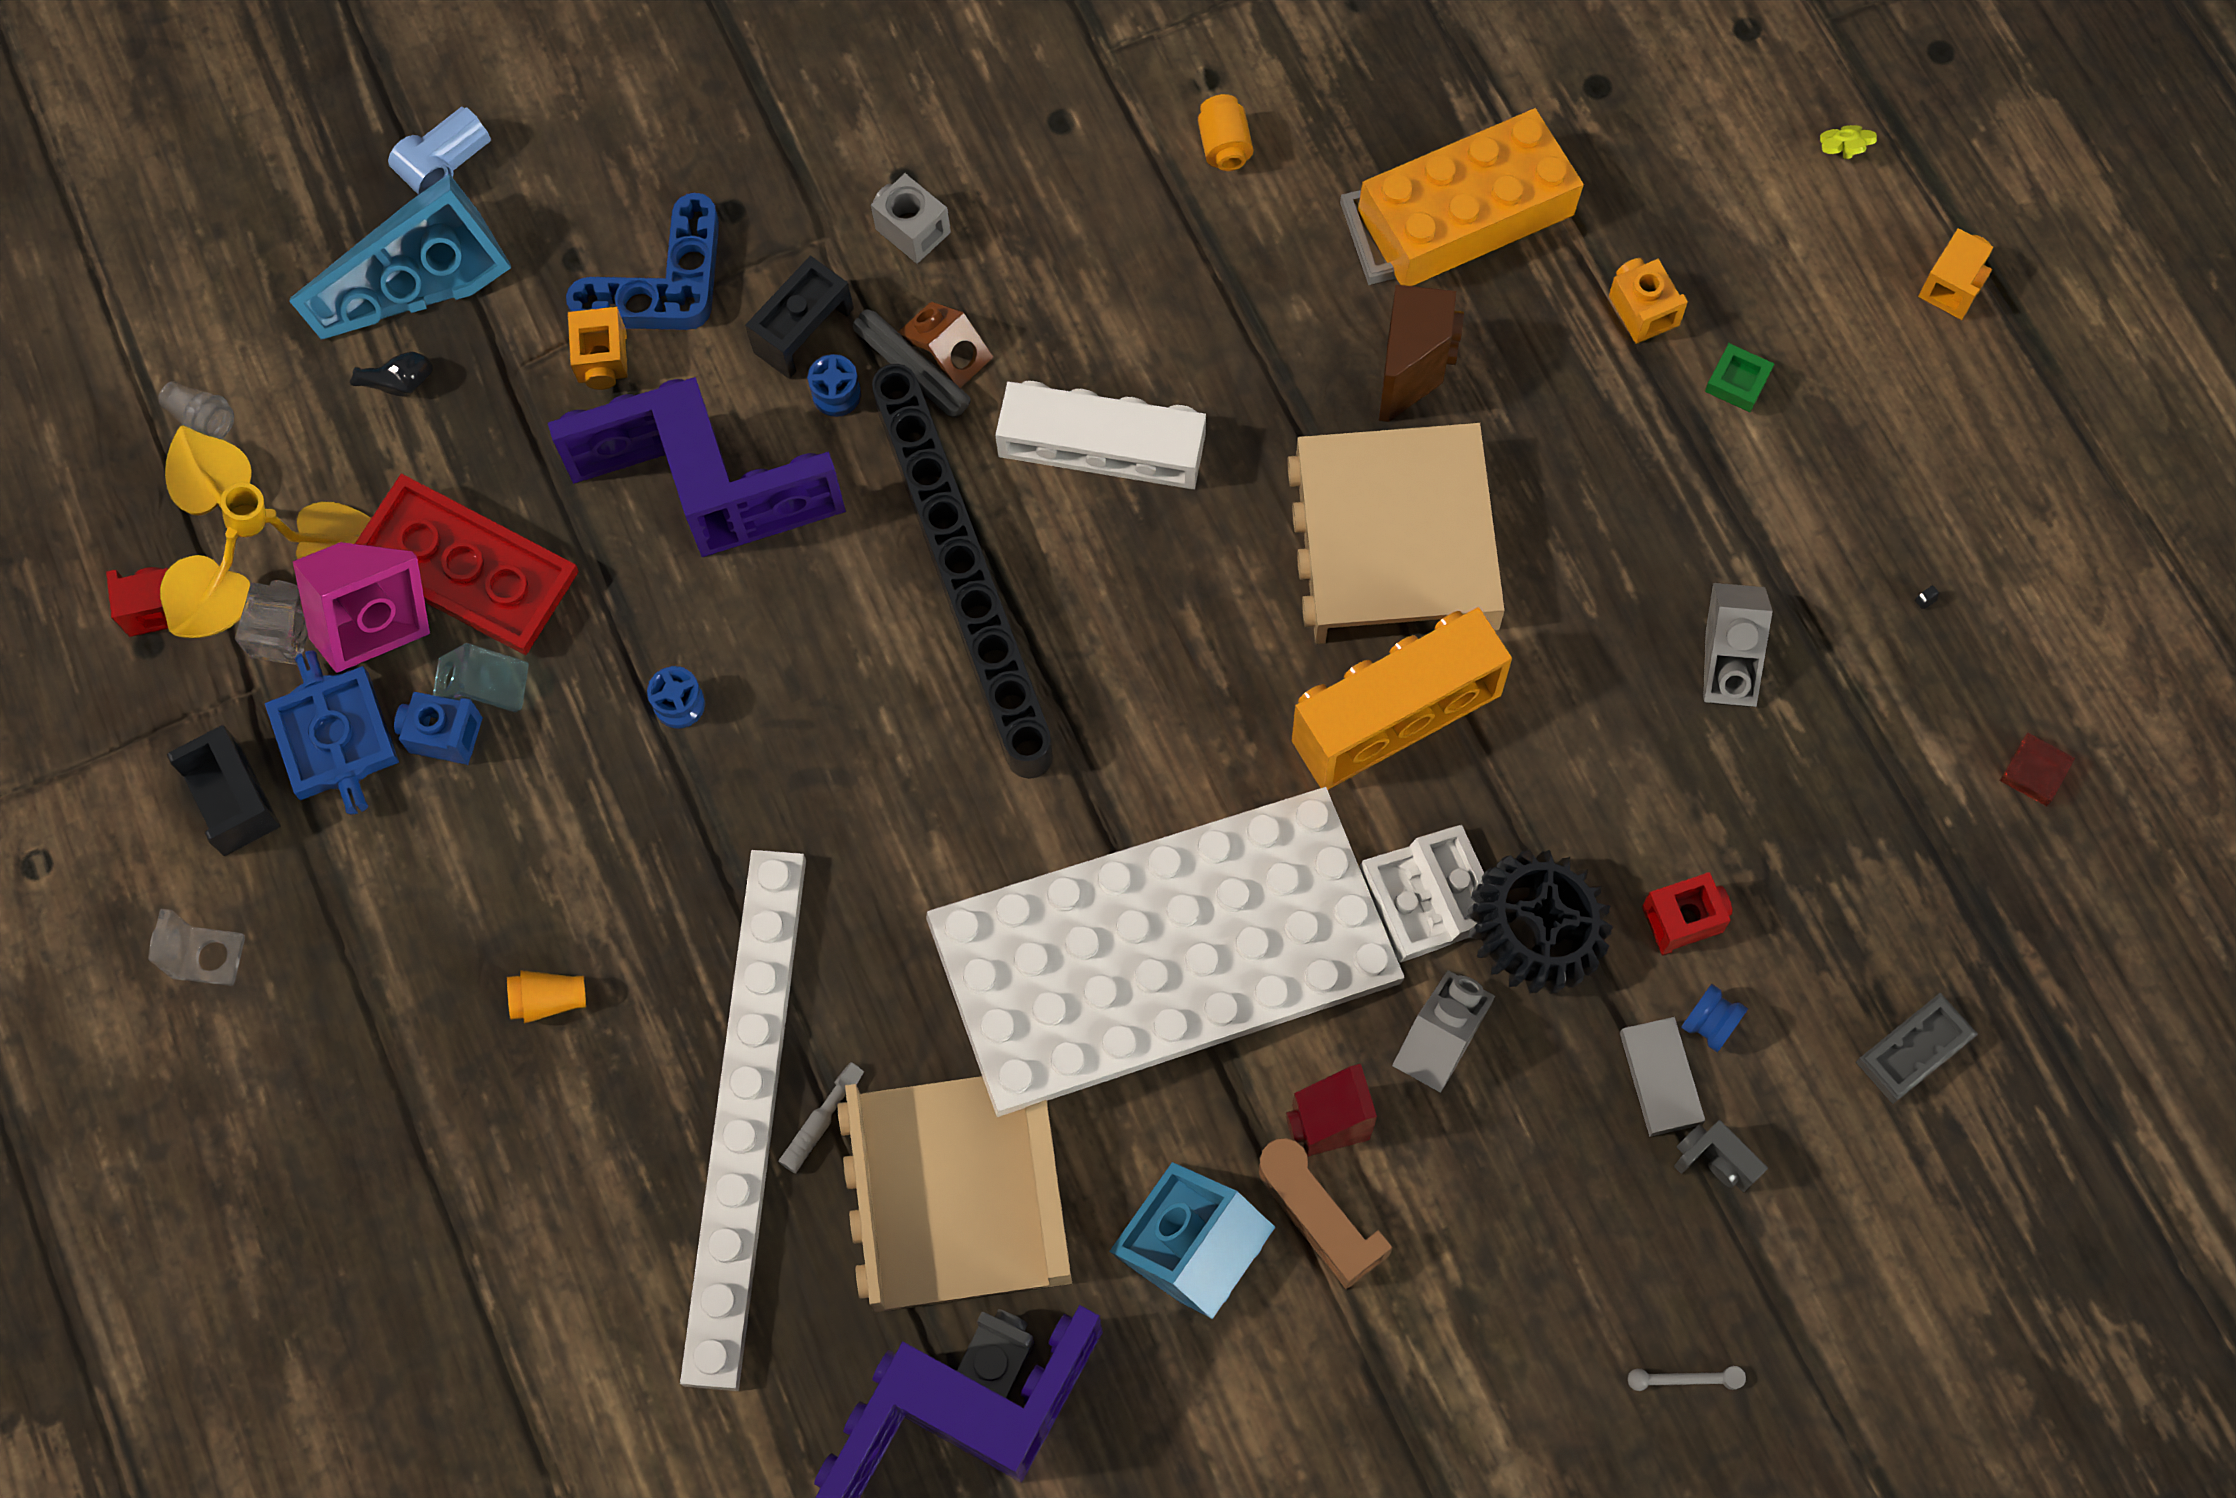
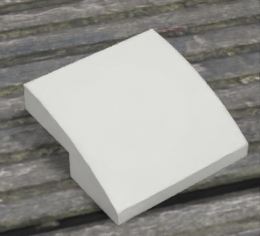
M1462 825L1418 837L1409 847L1363 860L1359 865L1399 963L1469 937L1470 929L1478 924L1466 916L1468 909L1475 903L1471 899L1472 891L1478 884H1482L1481 880L1484 872Z

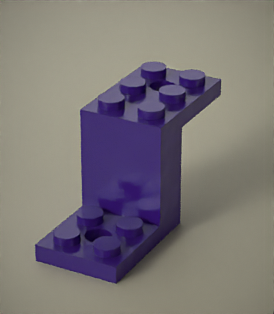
M696 377L687 380H669L660 385L658 389L638 395H621L614 398L609 404L587 411L581 409L565 413L558 420L548 422L552 440L573 484L666 455L685 517L701 557L846 512L829 451L819 455L814 453L803 454L794 458L790 464L771 470L755 469L744 474L741 479L730 482Z
M1079 1305L1073 1318L1066 1314L1061 1317L1049 1340V1345L1052 1346V1357L1045 1369L1039 1365L1034 1367L1022 1389L1021 1396L1025 1398L1024 1403L1026 1404L1024 1408L902 1341L896 1353L888 1350L878 1364L872 1381L878 1383V1386L868 1404L860 1401L850 1414L843 1430L844 1433L849 1435V1438L839 1456L831 1453L822 1464L814 1481V1485L820 1488L815 1498H860L904 1418L1022 1483L1103 1333L1100 1316Z

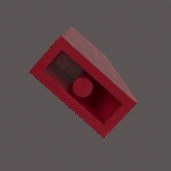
M1361 1063L1347 1067L1294 1093L1293 1110L1286 1112L1291 1138L1297 1143L1303 1142L1307 1157L1370 1140L1377 1118Z

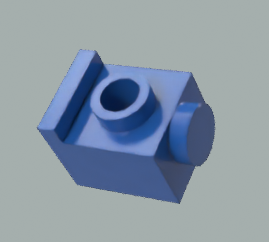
M413 692L410 705L401 704L395 716L394 730L396 734H400L399 741L410 754L469 765L483 717L471 699L461 698L460 700ZM431 717L438 719L434 725L428 726Z

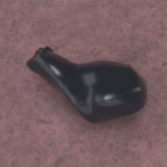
M411 351L391 358L379 368L361 369L355 367L349 383L352 386H364L378 389L391 395L407 397L431 374L433 365L427 356Z

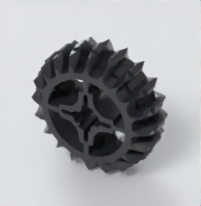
M1530 849L1522 851L1516 858L1511 855L1506 856L1497 863V867L1489 868L1482 875V884H1478L1472 891L1471 899L1475 903L1468 909L1466 917L1478 924L1470 929L1468 938L1483 941L1484 945L1478 950L1477 958L1491 956L1496 962L1492 965L1491 975H1498L1505 970L1509 973V987H1517L1525 980L1529 994L1538 993L1543 987L1546 988L1549 994L1558 993L1565 986L1573 988L1584 980V976H1590L1596 971L1599 964L1598 960L1607 954L1610 946L1604 940L1611 935V930L1614 926L1602 919L1609 914L1611 906L1597 903L1596 897L1601 894L1602 886H1592L1589 888L1584 882L1587 878L1588 869L1580 870L1575 874L1570 870V857L1562 858L1555 864L1550 850L1542 851L1535 858ZM1521 887L1530 888L1529 896L1524 901L1519 900L1516 904L1506 903L1509 890ZM1563 939L1573 940L1569 955L1550 957V949L1556 942L1560 943Z

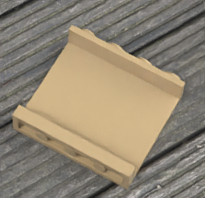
M1480 423L1298 437L1296 456H1288V478L1290 487L1299 486L1300 502H1293L1292 504L1293 525L1295 533L1304 532L1305 549L1297 550L1298 573L1300 580L1309 579L1310 596H1302L1303 620L1305 627L1314 626L1315 644H1326L1328 628L1438 620L1456 611H1461L1464 615L1477 607L1481 609L1494 630L1500 629L1505 610Z
M982 1076L860 1094L856 1084L845 1085L847 1102L838 1103V1119L841 1135H851L853 1155L843 1158L847 1189H857L859 1210L849 1212L853 1243H863L865 1264L856 1265V1281L859 1298H869V1304L875 1313L1072 1284L1047 1100L997 1117Z

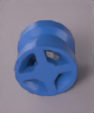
M826 355L816 360L809 368L807 379L814 405L820 412L827 416L839 417L847 415L857 407L861 398V389L856 368L849 359L842 355ZM841 386L842 389L837 393V388Z
M666 667L655 673L649 681L647 689L648 700L661 723L670 728L681 729L691 726L702 716L705 708L704 694L699 688V683L692 672L683 667Z
M1711 984L1681 1028L1690 1034L1697 1032L1707 1039L1708 1047L1718 1053L1749 1008L1740 1002L1730 1003L1722 997L1721 989Z

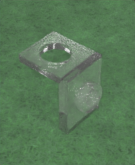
M160 909L156 929L150 941L148 960L172 979L233 986L245 936L238 932L191 927L173 910ZM213 942L224 944L227 949L225 963L213 971L202 969L198 961L200 951L206 945Z

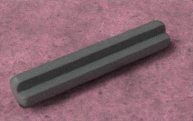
M866 309L860 313L853 323V329L890 364L897 363L910 368L918 380L922 393L948 416L958 418L964 413L971 400L961 388L875 311Z

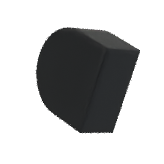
M1932 585L1920 593L1915 602L1921 609H1925L1937 601L1939 592Z

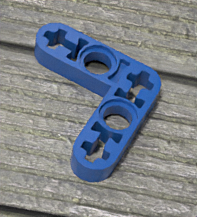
M690 193L680 197L674 204L671 216L666 278H581L568 288L566 294V302L570 312L586 310L582 304L587 303L589 296L592 295L597 296L598 301L593 302L591 309L609 308L610 304H614L612 296L615 295V304L618 307L626 329L689 330L702 326L709 319L712 310L719 233V219L712 200L704 194ZM698 211L703 214L702 217H699L697 224L699 237L692 236L688 221L693 218L694 212ZM688 252H699L705 256L703 264L694 270H686L678 265L681 257ZM645 294L652 298L651 305L643 312L634 313L626 309L627 301L634 295ZM661 296H666L668 301L664 302L666 308L665 312H662L663 306ZM693 297L695 303L690 305L689 311H681L680 306L685 304L686 298Z

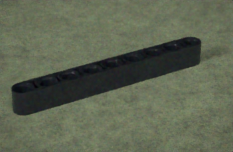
M897 363L886 365L878 370L872 382L880 420L1006 761L1012 772L1019 777L1027 779L1037 778L1046 773L1052 764L1053 753L1050 731L918 380L913 371L905 365ZM894 391H904L907 393L900 399L887 398ZM910 433L924 435L916 442L902 440ZM929 475L940 478L932 485L926 486L918 483L921 478ZM945 518L956 521L948 529H938L933 526L937 521ZM958 562H968L973 565L965 573L958 574L949 570ZM974 606H985L990 609L987 615L981 618H972L966 615V612ZM993 650L1003 651L1007 654L1005 659L999 663L992 664L982 660L986 653ZM1009 695L1020 696L1024 699L1022 705L1016 709H1005L998 705L1004 697ZM1024 741H1036L1042 745L1037 753L1029 756L1021 755L1015 751L1017 746Z

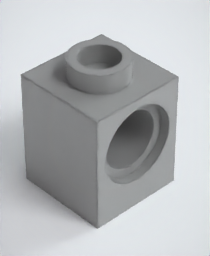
M906 173L895 183L882 187L871 204L875 229L916 264L951 233L947 207ZM905 213L916 214L914 217L908 219L899 218L901 215Z

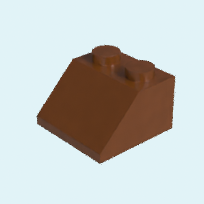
M1395 285L1379 421L1389 422L1443 383L1446 364L1456 365L1464 319V311H1455L1457 291Z

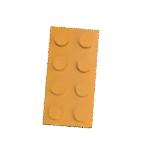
M1534 108L1363 181L1357 212L1386 262H1391L1394 267V275L1399 284L1413 286L1574 216L1584 184L1537 109Z
M1479 607L1464 615L1461 611L1447 615L1435 625V630L1419 639L1416 635L1408 636L1396 643L1390 649L1388 656L1374 663L1371 660H1364L1351 667L1344 674L1345 679L1328 688L1325 684L1317 685L1299 698V703L1295 705L1292 743L1320 788L1326 787L1327 790L1333 788L1502 695L1512 657Z

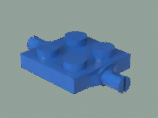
M305 651L307 660L301 653L295 657L303 684L299 685L290 694L265 703L293 792L299 800L329 789H339L346 813L350 815L358 814L356 806L361 812L368 808L359 781L368 774L399 763L371 678L364 666L340 675L323 676L317 653L315 651Z

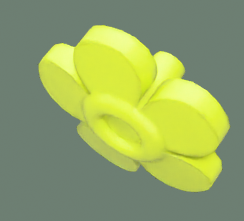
M1858 125L1843 126L1841 130H1827L1820 135L1822 151L1827 154H1837L1843 150V158L1850 159L1855 154L1865 152L1866 145L1875 144L1877 142V134L1871 130H1862V127Z

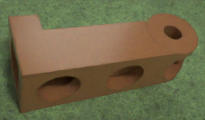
M1287 1138L1276 1139L1263 1149L1260 1157L1259 1176L1264 1186L1346 1290L1389 1257L1393 1247L1380 1231H1376L1365 1240L1308 1170L1307 1154L1300 1144Z

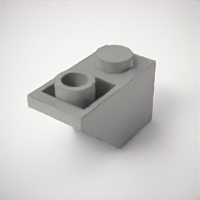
M1713 583L1705 637L1704 702L1757 707L1773 612L1765 587Z
M1448 970L1419 1012L1392 1066L1441 1093L1495 996L1483 990V987L1474 979L1462 975L1458 976Z

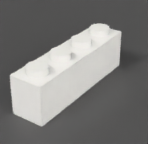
M1037 381L1007 382L995 435L998 457L1195 490L1206 436V414L1198 413L1193 408L1184 405H1173L1169 408L1149 405L1135 397H1123L1120 400L1100 397L1086 389H1073L1071 391L1051 389Z

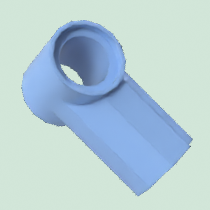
M460 107L422 138L418 135H411L400 140L392 149L388 163L419 195L446 175L450 174L453 178V170L488 144L491 138L477 116L467 107Z

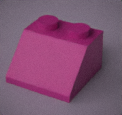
M340 542L293 561L308 637L336 673L430 634L418 559L412 551Z

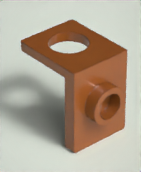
M930 302L898 331L912 345L930 351L946 376L959 388L965 385L993 359V355L964 312L934 302ZM967 340L972 345L973 357L967 366L956 368L951 361V351L958 342Z

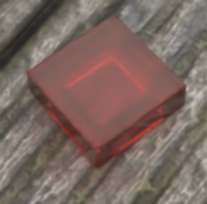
M2027 732L1999 781L2048 806L2056 795L2075 758Z

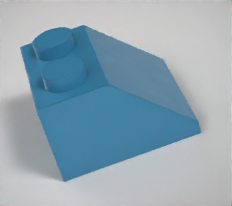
M1172 1162L1109 1252L1180 1303L1213 1319L1222 1304L1229 1298L1231 1291L1253 1259L1260 1253L1262 1246L1275 1229V1226L1238 1191Z

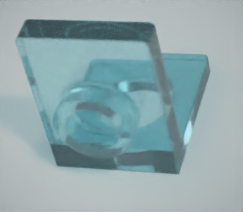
M465 643L439 658L433 695L450 699L464 696L517 712L523 706L529 663ZM454 666L452 679L446 688L448 674Z

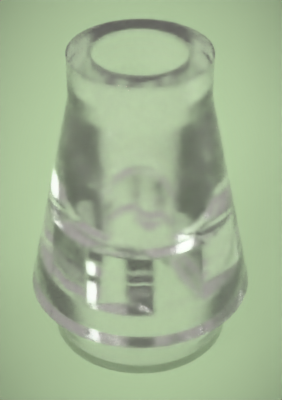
M176 381L166 384L159 394V404L162 408L169 411L182 425L199 433L222 439L233 426L234 412L227 400L222 396L186 387Z

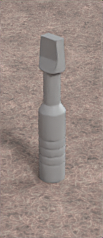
M850 1062L834 1082L836 1086L820 1108L812 1112L778 1162L782 1166L796 1174L813 1147L817 1144V1141H819L831 1124L833 1112L846 1095L845 1085H857L864 1073L862 1069Z

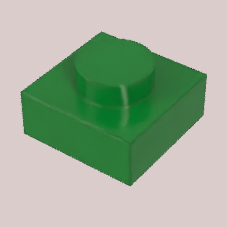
M1728 343L1708 381L1705 392L1751 412L1772 372L1774 363Z

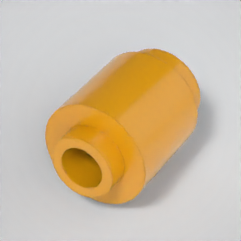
M1220 94L1212 96L1201 104V113L1198 116V125L1206 161L1210 166L1219 168L1222 171H1233L1241 168L1254 152L1245 109L1242 105L1238 104L1237 98L1232 95Z

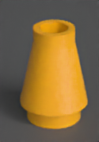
M520 970V976L507 977L510 1020L524 1019L525 1024L575 1008H586L584 975L565 976Z

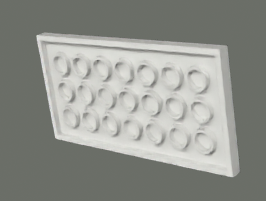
M1326 787L927 911L926 916L997 1117L1399 985L1405 978Z

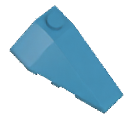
M448 174L400 208L294 294L289 302L322 340L376 324L380 319L406 311L414 313L427 309V305L451 298L458 300L471 296L511 269V264L480 212L452 176Z

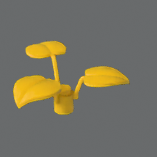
M184 425L180 426L170 444L166 459L165 479L168 493L181 510L191 515H205L219 505L222 509L227 531L225 533L224 556L220 566L209 557L195 555L178 560L165 573L160 587V599L169 632L175 636L185 638L207 637L232 627L244 616L251 601V584L245 576L229 571L233 563L238 537L254 536L264 528L266 523H270L286 539L299 543L296 557L300 559L340 542L355 544L371 517L340 503L318 502L301 509L297 516L298 532H294L276 516L274 509H265L261 491L256 486L250 484L252 477L250 462L239 448L225 440L204 435Z

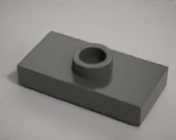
M1939 993L1861 1056L1856 1063L1888 1100L1894 1104L1978 1034L1948 1000Z

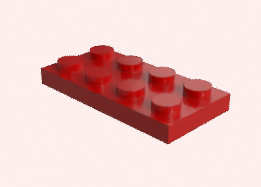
M402 473L355 542V544L412 551L418 559L425 603L525 656L579 573L576 564Z

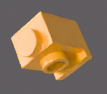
M1958 228L1931 270L1918 297L1963 320L1975 296L1978 295L1992 271L1990 267L1984 264L1991 254L1993 246L1983 237L1970 235Z
M1635 258L1626 262L1617 270V276L1613 279L1609 298L1636 344L1680 326L1688 301L1684 294L1679 295L1659 259L1645 264L1642 258Z
M618 307L568 312L570 364L578 383H586L592 389L604 390L613 387L616 384V379L628 378L625 340L627 339V332Z

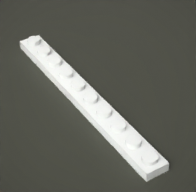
M751 850L680 1384L683 1387L739 1391L806 858L804 854Z

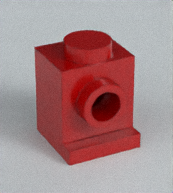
M147 567L127 577H122L117 570L106 571L111 618L129 637L168 629L160 599V587L162 579L169 568Z
M1710 872L1651 891L1642 906L1662 956L1671 953L1676 948L1723 933L1731 921L1729 916L1732 915V905L1726 890L1722 885H1715ZM1681 910L1692 911L1696 915L1697 921L1687 924Z

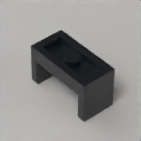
M810 255L746 323L745 327L753 353L790 379L796 373L792 354L834 309H837L845 316H848L854 310L848 282Z
M224 725L167 754L171 765L184 777L209 828L205 831L209 843L223 856L281 827L239 741Z

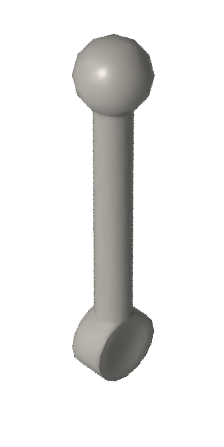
M1737 1366L1728 1367L1723 1372L1648 1374L1645 1370L1637 1368L1633 1369L1628 1375V1384L1636 1391H1643L1648 1385L1723 1384L1730 1390H1736L1741 1388L1746 1382L1745 1372Z

